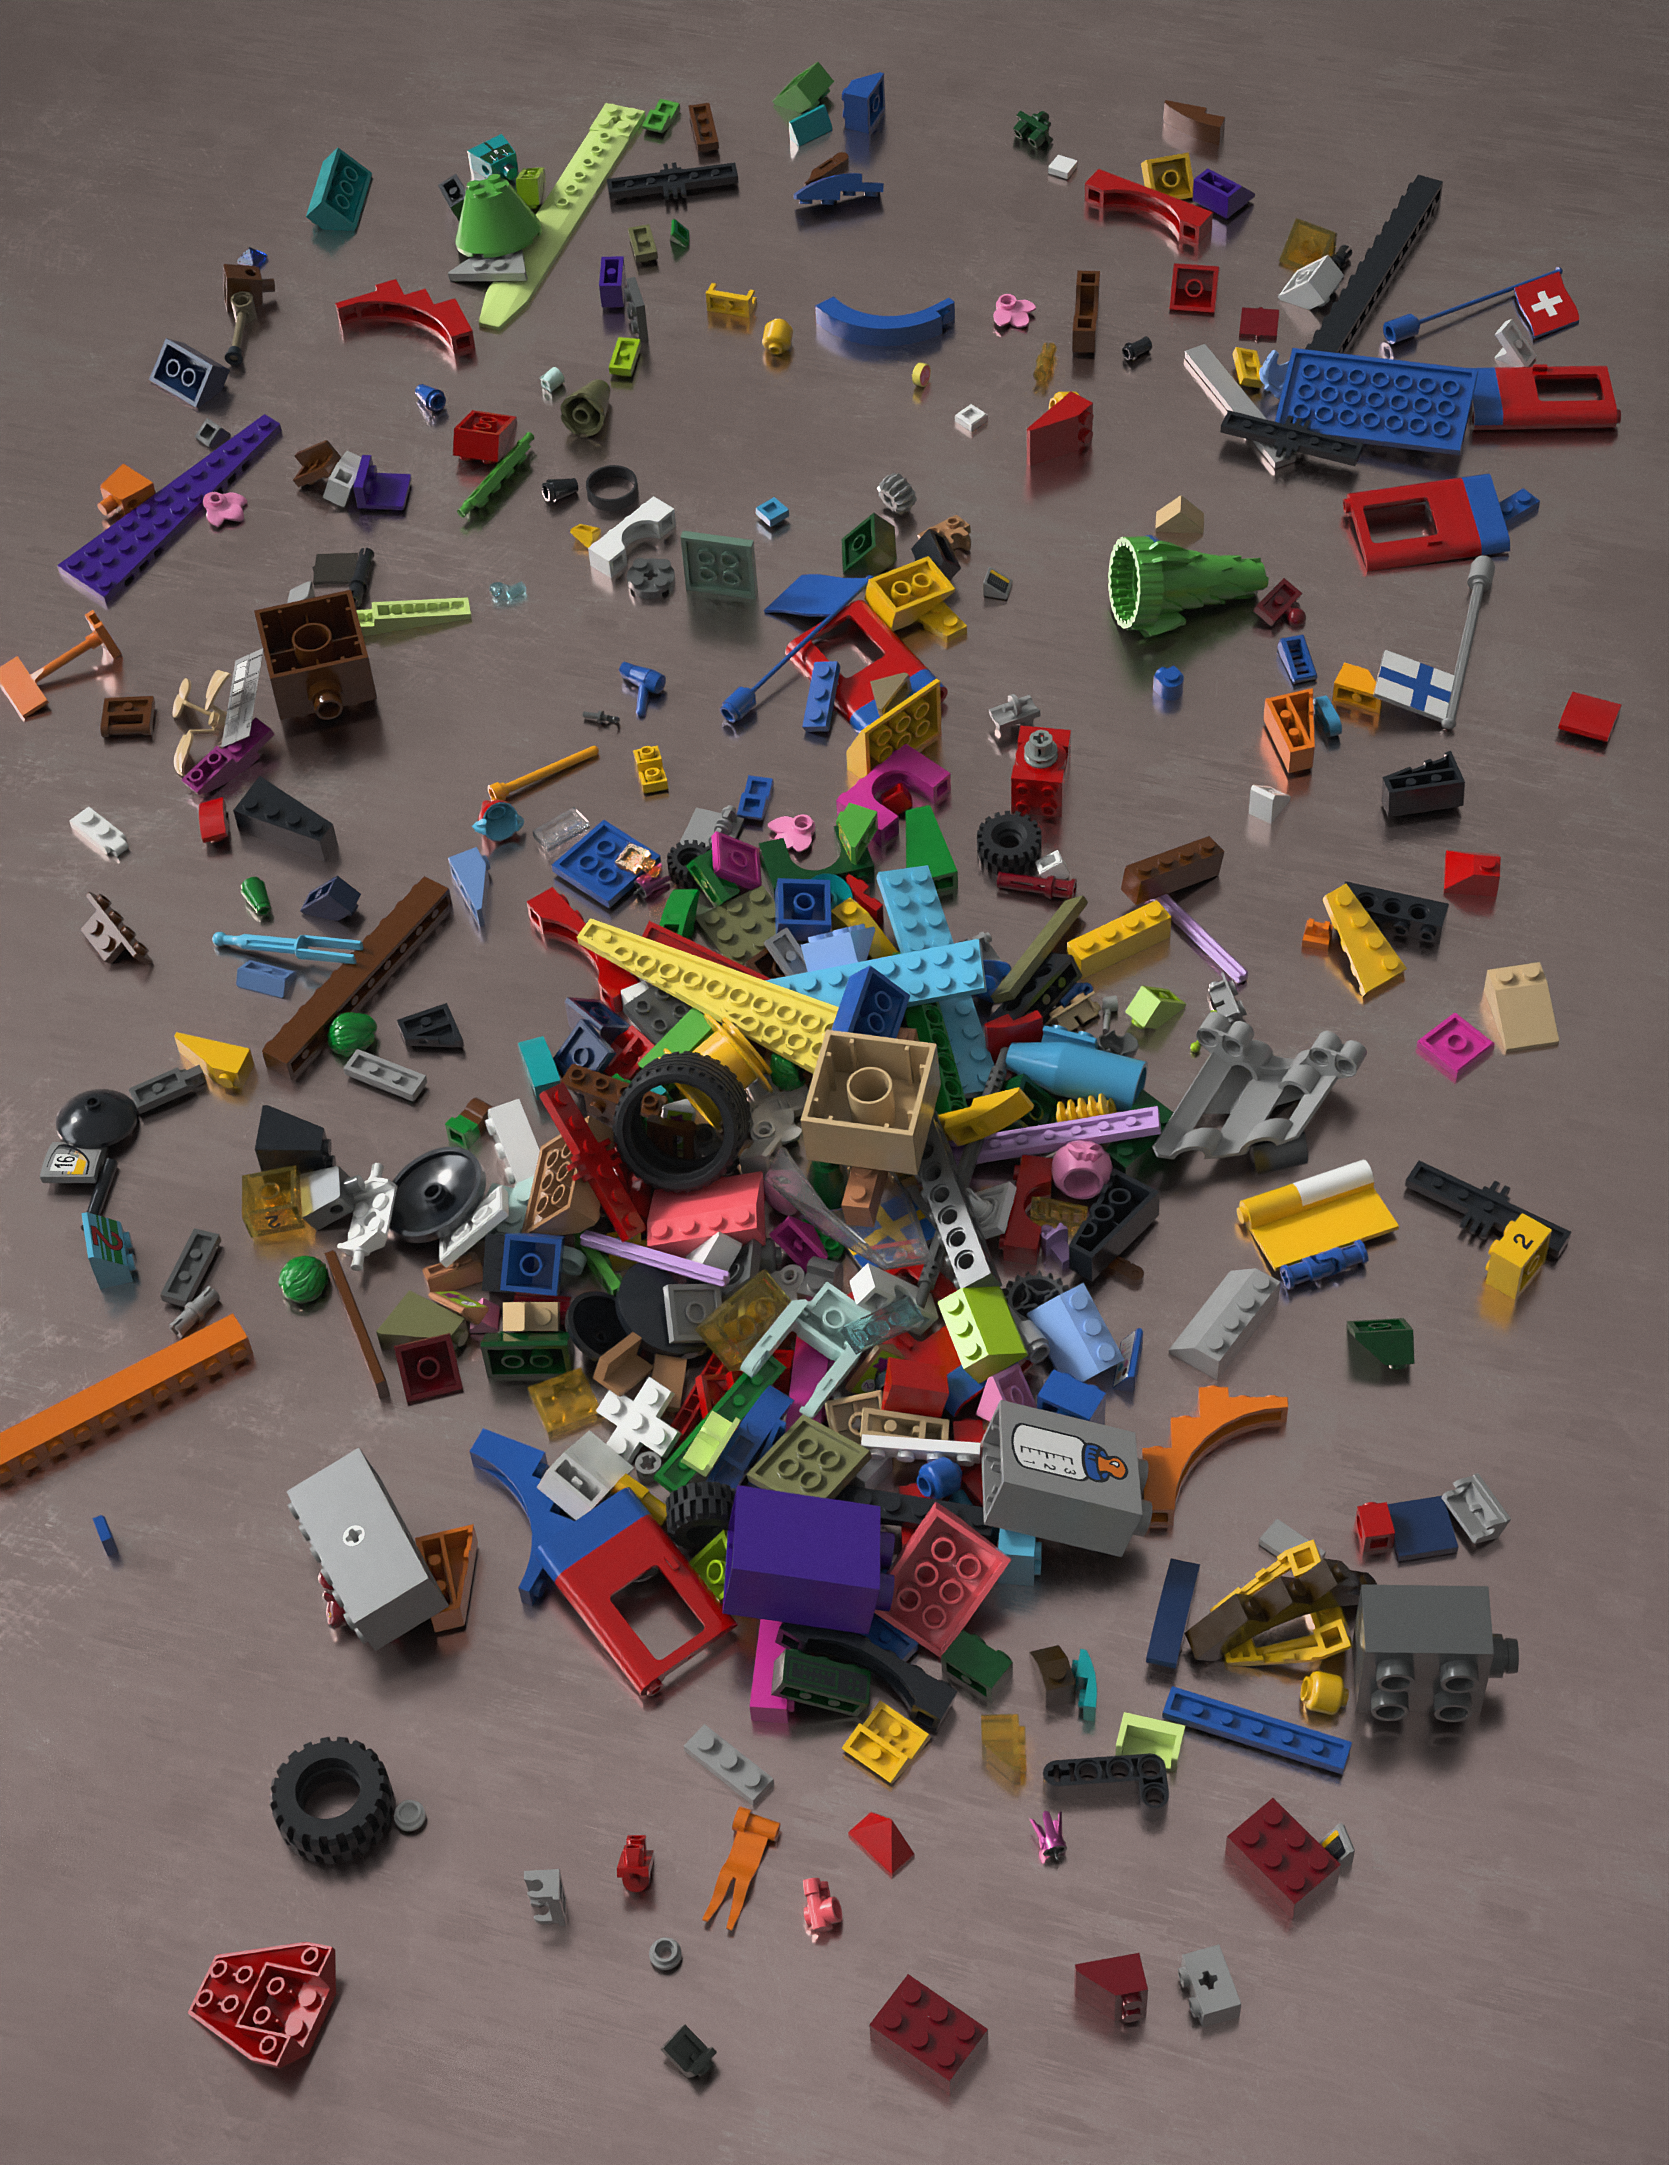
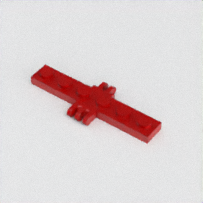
M564 1082L539 1094L540 1099L573 1155L570 1158L573 1163L566 1166L568 1172L575 1168L578 1171L577 1174L572 1176L573 1181L575 1182L582 1178L584 1183L588 1181L622 1242L645 1231L647 1227L613 1170L615 1166L622 1163L620 1157L614 1160L611 1159L610 1156L616 1154L617 1151L615 1148L606 1150L605 1147L612 1143L610 1139L607 1138L599 1143L597 1142Z

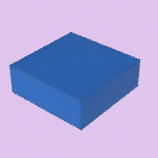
M100 1515L92 1518L107 1556L117 1553L118 1548L105 1516Z

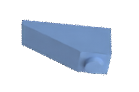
M475 847L451 856L448 860L451 875L481 927L485 925L489 889L487 870H490L491 867L486 855L481 856L479 850Z

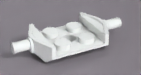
M380 1163L372 1164L371 1175L367 1181H364L365 1190L353 1194L355 1207L348 1232L347 1242L339 1243L337 1246L341 1251L353 1257L351 1269L354 1271L363 1270L365 1256L370 1255L372 1251L384 1247L387 1240L397 1185L389 1179L381 1178L384 1166Z

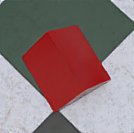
M888 1357L881 1410L941 1418L949 1396L946 1366Z

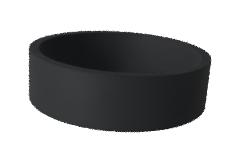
M608 465L600 467L593 471L586 480L588 500L594 507L600 510L618 511L625 509L633 504L638 497L637 477L632 470L624 466ZM611 477L624 478L634 485L628 494L615 499L600 498L591 492L592 487L597 482Z

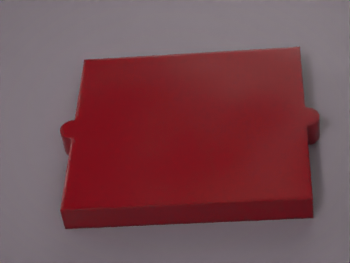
M1242 307L1239 337L1255 338L1256 340L1260 338L1277 339L1279 310L1263 309V307Z

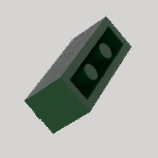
M785 1649L774 1661L771 1695L857 1717L869 1704L871 1671L861 1669L856 1664H842L834 1662L828 1657H815L804 1654L797 1649Z

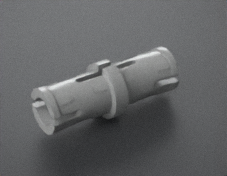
M207 1286L193 1302H188L184 1306L186 1309L168 1325L169 1329L175 1335L178 1334L179 1338H182L197 1321L201 1322L205 1318L204 1314L220 1300L218 1292Z

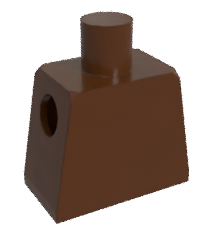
M223 264L224 302L227 312H233L231 297L237 292L246 291L251 293L255 307L263 304V293L275 292L274 278L262 279L259 267Z

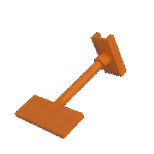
M93 610L85 614L93 633L86 636L85 641L38 671L29 674L18 656L0 667V683L23 718L49 703L37 686V682L89 649L92 648L94 650L100 645L103 646L113 659L122 654Z

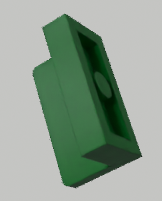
M712 850L699 855L686 865L714 908L722 905L740 892L735 883L715 875L713 872Z

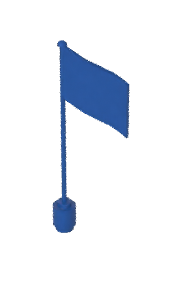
M821 574L801 575L764 609V613L783 612L827 618L752 689L738 687L722 703L720 712L727 721L734 723L735 721H740L755 707V692L867 587L868 579L873 578V576L868 575L866 578H841Z

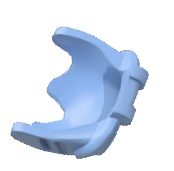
M1273 350L1266 358L1262 368H1260L1259 376L1261 382L1265 385L1264 389L1274 394V397L1279 399L1289 361L1281 365L1277 364L1279 353Z

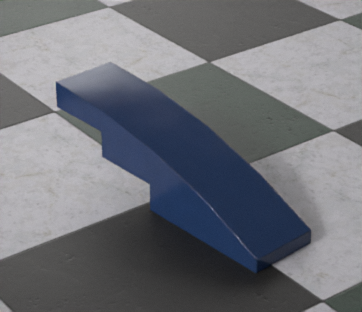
M1170 1559L1152 1630L1146 1663L1176 1669L1193 1603L1200 1564Z

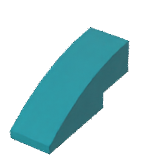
M543 1036L518 1043V1048L537 1100L540 1099L539 1094L561 1083L553 1057Z

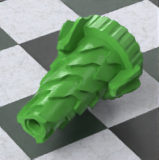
M1148 536L1121 537L1114 545L1110 557L1108 587L1111 608L1119 626L1127 631L1138 630L1144 637H1152L1185 625L1186 619L1178 612L1203 607V605L1225 604V600L1251 598L1258 591L1268 587L1269 578L1266 576L1261 558L1241 559L1242 556L1211 555L1187 550L1170 542L1156 541L1154 543Z

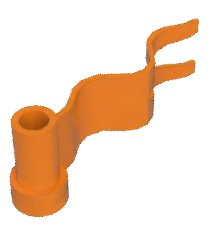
M739 1806L732 1825V1830L736 1831L737 1834L729 1857L720 1870L711 1902L702 1918L703 1921L709 1922L718 1910L734 1878L736 1879L734 1894L726 1927L728 1930H733L741 1913L749 1884L760 1865L768 1839L776 1841L781 1823L753 1814L751 1809Z

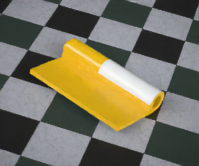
M1364 1159L1241 1200L1240 1207L1237 1208L1240 1222L1247 1225L1275 1272L1279 1271L1282 1265L1291 1266L1300 1263L1303 1258L1317 1255L1320 1252L1335 1247L1341 1249L1353 1245L1359 1239L1363 1242L1399 1230L1398 1223L1374 1189L1373 1173L1368 1162Z

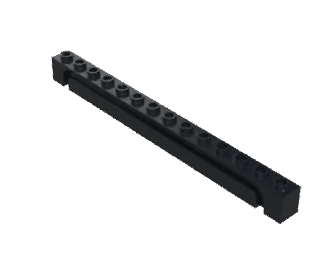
M1417 175L1414 182L1409 183L1405 196H1401L1397 209L1394 208L1392 210L1390 220L1388 222L1385 221L1381 234L1376 235L1372 248L1367 249L1364 261L1359 262L1355 275L1350 276L1346 289L1343 288L1341 290L1338 302L1333 303L1329 316L1326 315L1324 317L1320 330L1317 329L1315 331L1311 344H1307L1306 350L1345 354L1430 218L1432 209L1435 210L1440 202L1443 181Z

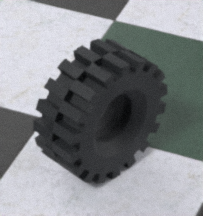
M1005 811V815H1000L997 812L994 813L993 819L988 816L985 819V824L981 823L979 830H977V856L979 855L980 863L984 862V868L989 870L992 867V873L994 874L1002 871L1003 873L1013 872L1019 875L1020 870L1026 873L1029 871V865L1034 868L1036 866L1035 862L1041 857V829L1038 827V823L1035 820L1031 821V816L1027 814L1021 817V812L1018 811L1015 812V815H1011L1010 811ZM1006 842H1013L1018 844V846L1013 848H1005L1002 847L1001 844Z

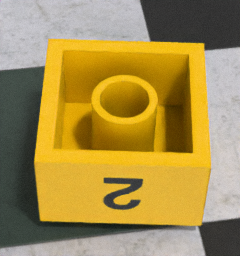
M1523 1213L1515 1222L1511 1220L1504 1230L1502 1239L1500 1241L1496 1239L1488 1251L1491 1257L1485 1267V1270L1488 1271L1486 1284L1516 1300L1545 1263L1552 1229Z

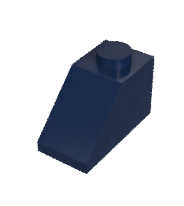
M337 875L310 891L300 912L305 915L339 921L346 916H352L359 906L357 902L361 893Z

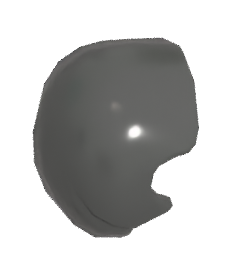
M1112 1030L1106 1035H1100L1097 1038L1098 1050L1134 1058L1139 1049L1138 1040L1129 1032L1123 1036H1117L1115 1030Z

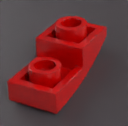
M224 797L199 804V824L203 843L210 841L213 843L219 842L228 836L229 824L225 817L227 805Z
M849 874L846 877V883L851 889L853 900L864 908L876 924L880 926L884 922L883 904L876 898L870 897V888L863 880Z

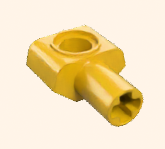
M625 1473L613 1487L611 1495L613 1496L620 1490L630 1487L659 1525L663 1526L667 1521L666 1504L652 1495L649 1489Z

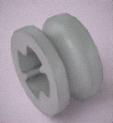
M647 1451L637 1457L635 1466L638 1477L644 1481H654V1475L662 1467L661 1458L657 1453ZM650 1463V1466L653 1464L654 1468L648 1470L646 1467L644 1470V1464Z

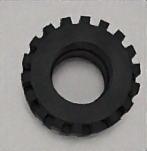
M704 1481L690 1483L679 1487L678 1490L672 1491L666 1499L668 1535L674 1544L682 1546L684 1549L701 1551L722 1530H728L736 1490L727 1484Z

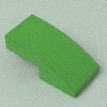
M660 99L655 110L650 109L642 125L643 129L660 133L665 132L681 109L680 104Z

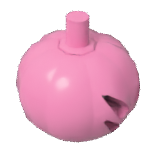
M1075 1140L1061 1147L1054 1154L1051 1172L1055 1186L1063 1194L1071 1198L1088 1199L1099 1194L1104 1184L1108 1183L1113 1166L1109 1154L1104 1151L1101 1145L1092 1141Z

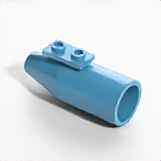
M1044 1025V1034L1041 1042L1011 1043L1006 1057V1069L1017 1075L1025 1074L1038 1086L1054 1095L1077 1101L1078 1098L1083 1097L1085 1103H1088L1089 1096L1093 1095L1096 1102H1098L1099 1094L1103 1093L1106 1100H1109V1098L1114 1100L1117 1111L1124 1112L1131 1109L1139 1093L1145 1088L1148 1062L1098 1050L1097 1038H1094L1088 1032L1079 1031L1074 1033L1060 1025H1052V1027Z

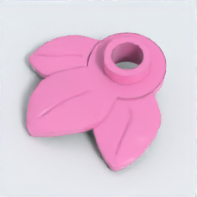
M1011 294L1001 295L996 302L997 310L993 314L994 321L999 326L1010 323L1017 328L1026 327L1029 324L1027 313L1034 311L1036 306L1028 300H1016V297Z
M210 492L204 496L203 505L207 510L206 517L211 524L220 527L224 519L243 522L244 513L241 507L247 504L245 497L232 492L226 494Z
M804 814L794 818L784 816L768 823V827L777 833L775 839L784 838L787 849L794 848L799 853L809 848L812 843L811 836L816 829L811 817Z

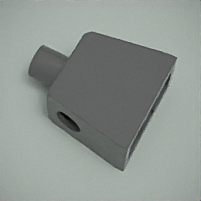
M338 1166L301 1174L302 1218L317 1231L351 1213L354 1209L353 1194L365 1190L363 1178L360 1175L350 1177Z

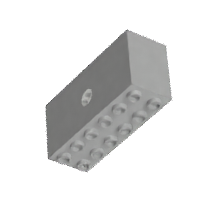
M357 1448L286 1491L291 1500V1503L288 1504L289 1510L294 1518L299 1520L301 1525L298 1527L306 1541H310L312 1547L309 1549L315 1560L321 1563L323 1567L321 1569L322 1575L335 1590L332 1594L338 1605L344 1608L346 1613L343 1616L352 1630H355L363 1644L369 1642L372 1648L377 1651L449 1607L383 1481L360 1448Z

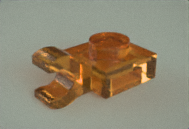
M630 842L615 860L618 868L634 875L643 870L651 877L657 878L662 871L661 868L655 866L656 861L650 858L652 855L647 849Z

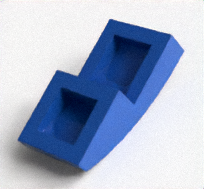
M748 775L745 792L741 794L737 817L754 820L763 819L774 786L772 778Z

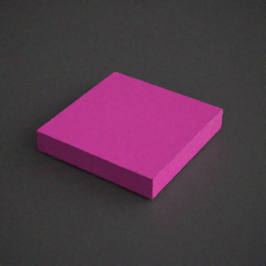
M716 831L711 836L713 872L715 875L750 890L762 886L759 848Z
M1453 1013L1417 1041V1047L1455 1078H1458L1493 1051L1495 1043L1457 1013Z

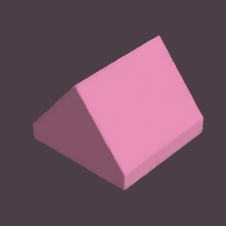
M482 1298L478 1302L487 1306L489 1310L479 1325L470 1323L469 1331L470 1333H497L499 1329L500 1307Z

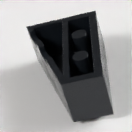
M1452 752L1444 753L1443 758L1435 761L1432 759L1425 760L1423 766L1412 769L1407 767L1382 777L1381 802L1387 816H1401L1463 806L1465 780Z

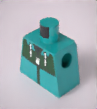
M502 134L467 150L470 168L483 177L487 178L492 174H499L501 178L506 177L509 180L516 177L518 170L516 152Z

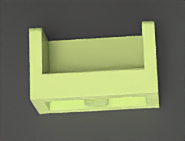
M1124 1712L1116 1743L1115 1756L1156 1754L1164 1760L1166 1771L1177 1773L1184 1743L1185 1726Z

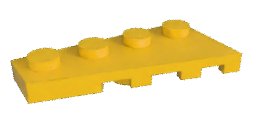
M1347 884L1325 895L1322 900L1334 929L1338 930L1342 940L1340 944L1343 951L1347 952L1351 962L1350 968L1354 977L1356 976L1358 979L1362 997L1407 970L1404 963Z

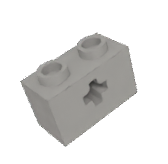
M1220 1945L1183 1954L1181 1968H1178V1976L1182 1987H1188L1191 1994V1998H1188L1189 2007L1193 2017H1199L1202 2028L1240 2017L1241 2002Z

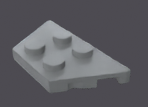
M522 249L511 254L492 258H484L483 254H474V257H470L448 272L450 281H527L528 279Z

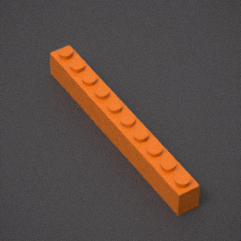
M234 1314L228 1315L1 1432L0 1484L9 1481L12 1477L25 1470L36 1467L39 1463L52 1456L60 1455L64 1450L77 1443L87 1441L91 1436L104 1429L112 1428L118 1422L131 1415L139 1414L143 1409L166 1400L170 1395L184 1388L191 1387L195 1382L209 1375L216 1374L222 1368L241 1361L247 1355L253 1353L249 1339Z

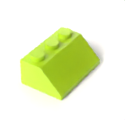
M999 1286L961 1288L938 1301L962 1367L978 1384L1029 1356L1004 1293Z

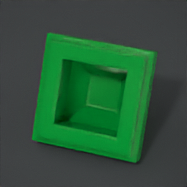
M673 219L671 222L670 241L688 247L689 230L676 219Z

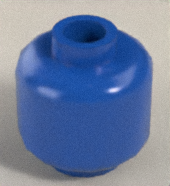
M941 1457L920 1468L917 1486L924 1496L930 1499L941 1500L958 1492L961 1487L962 1470L957 1463H954L949 1458Z

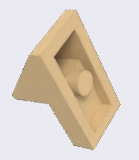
M560 1302L503 1303V1331H560Z

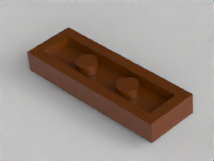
M710 104L688 105L698 152L719 149V141Z

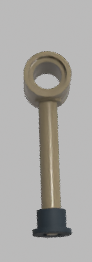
M246 291L237 292L231 297L236 326L232 346L229 347L228 352L225 354V361L230 365L242 363L243 356L241 355L242 350L240 347L245 323H250L257 317L253 296Z

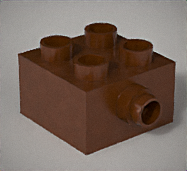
M351 590L254 610L280 720L293 717L304 718L313 713H316L321 719L329 720L338 717L343 710V706L354 707L362 702L377 699L369 657Z

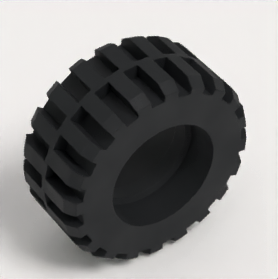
M330 1737L320 1738V1743L312 1744L310 1741L303 1745L304 1749L297 1752L294 1750L288 1756L289 1762L287 1764L281 1763L277 1769L279 1778L275 1777L272 1780L270 1787L272 1794L269 1796L270 1806L273 1811L272 1815L286 1845L291 1846L293 1852L299 1856L306 1854L309 1861L317 1863L322 1858L326 1864H335L336 1859L340 1858L347 1862L353 1860L352 1855L358 1852L361 1855L370 1850L369 1845L372 1842L377 1844L382 1839L383 1834L381 1830L389 1828L392 1821L390 1814L394 1812L395 1804L386 1768L383 1762L379 1761L378 1755L372 1749L366 1750L364 1743L357 1740L350 1744L347 1737H337V1741H331ZM342 1781L354 1784L361 1789L355 1804L340 1816L320 1819L304 1812L305 1805L310 1796L325 1784Z

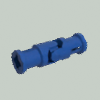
M1359 1239L1353 1245L1341 1249L1335 1247L1320 1252L1317 1255L1303 1258L1300 1263L1291 1266L1282 1265L1280 1267L1281 1278L1285 1287L1290 1290L1296 1284L1308 1280L1314 1282L1323 1277L1346 1271L1347 1267L1358 1263L1366 1264L1369 1261L1368 1253L1364 1243Z

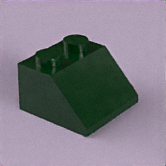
M875 513L871 514L841 539L843 573L846 575L881 573L887 567L892 566L897 560L895 526Z
M1021 1074L1004 1081L1001 1092L1020 1087L1034 1104V1107L1023 1117L998 1132L1056 1122L1058 1102L1028 1076Z

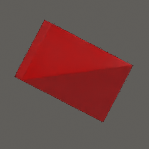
M870 1812L848 1832V1835L891 1877L915 1857L914 1852L890 1818Z

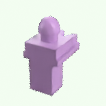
M1059 1223L1055 1229L1047 1224L1042 1225V1233L1040 1234L1042 1236L1041 1248L1045 1256L1050 1255L1061 1270L1068 1268V1228L1062 1223Z

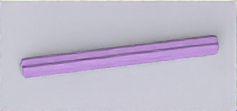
M1168 894L1151 900L1152 902L1158 900L1171 916V920L1237 983H1242L1248 978V971Z
M585 1230L580 1236V1244L584 1247L723 1288L730 1282V1273L722 1269L627 1241L622 1242L620 1239Z

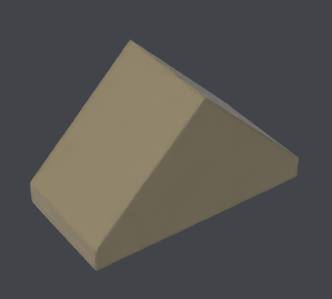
M905 672L870 681L879 718L902 703L912 691L909 674Z

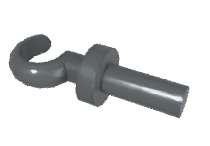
M598 711V713L583 712V717L596 719L597 723H602L603 721L620 722L619 717L605 715L604 711Z

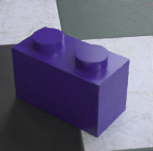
M624 256L601 257L599 280L601 307H624V288L626 285Z

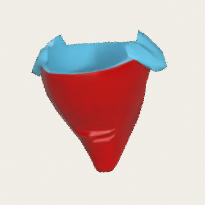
M495 799L490 802L485 800L482 803L478 821L472 827L476 832L485 835L490 840L502 841L511 837L523 827L524 818L517 814L516 809L508 801Z

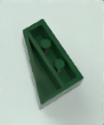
M1142 1089L1130 1110L1158 1106L1162 1132L1174 1112ZM1160 1134L1111 1142L1106 1152L1110 1156L1113 1169L1115 1168L1134 1179L1159 1159L1152 1146Z

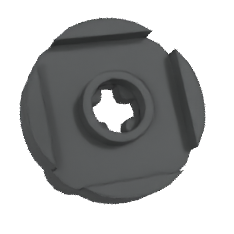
M635 559L633 566L627 572L628 588L630 591L631 589L635 591V595L639 598L656 599L662 597L663 592L667 590L670 592L675 586V572L671 562L668 559Z

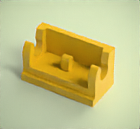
M711 283L705 293L707 311L750 318L757 304V297H753L755 290L750 289L747 296L716 291L717 284Z

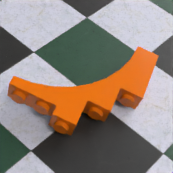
M1215 1385L1199 1387L1198 1417L1186 1415L1171 1417L1170 1448H1163L1161 1446L1142 1448V1459L1148 1461V1477L1142 1492L1143 1500L1151 1501L1152 1503L1150 1525H1174L1175 1503L1181 1484L1191 1467L1207 1450L1222 1439L1241 1430L1263 1424L1286 1423L1288 1397H1278L1276 1395L1266 1397H1249L1246 1395L1229 1397L1228 1387Z

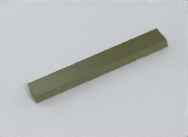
M1084 895L1063 902L990 996L995 1004L1016 998L1087 906L1088 901Z

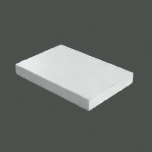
M502 1186L496 1188L483 1199L471 1217L459 1228L439 1238L440 1262L446 1268L509 1216L508 1192Z

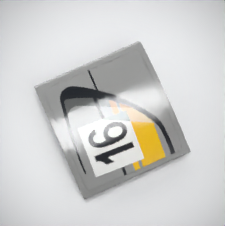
M52 1142L46 1153L40 1173L42 1183H96L99 1167L103 1166L107 1147L81 1149L70 1146L65 1142Z

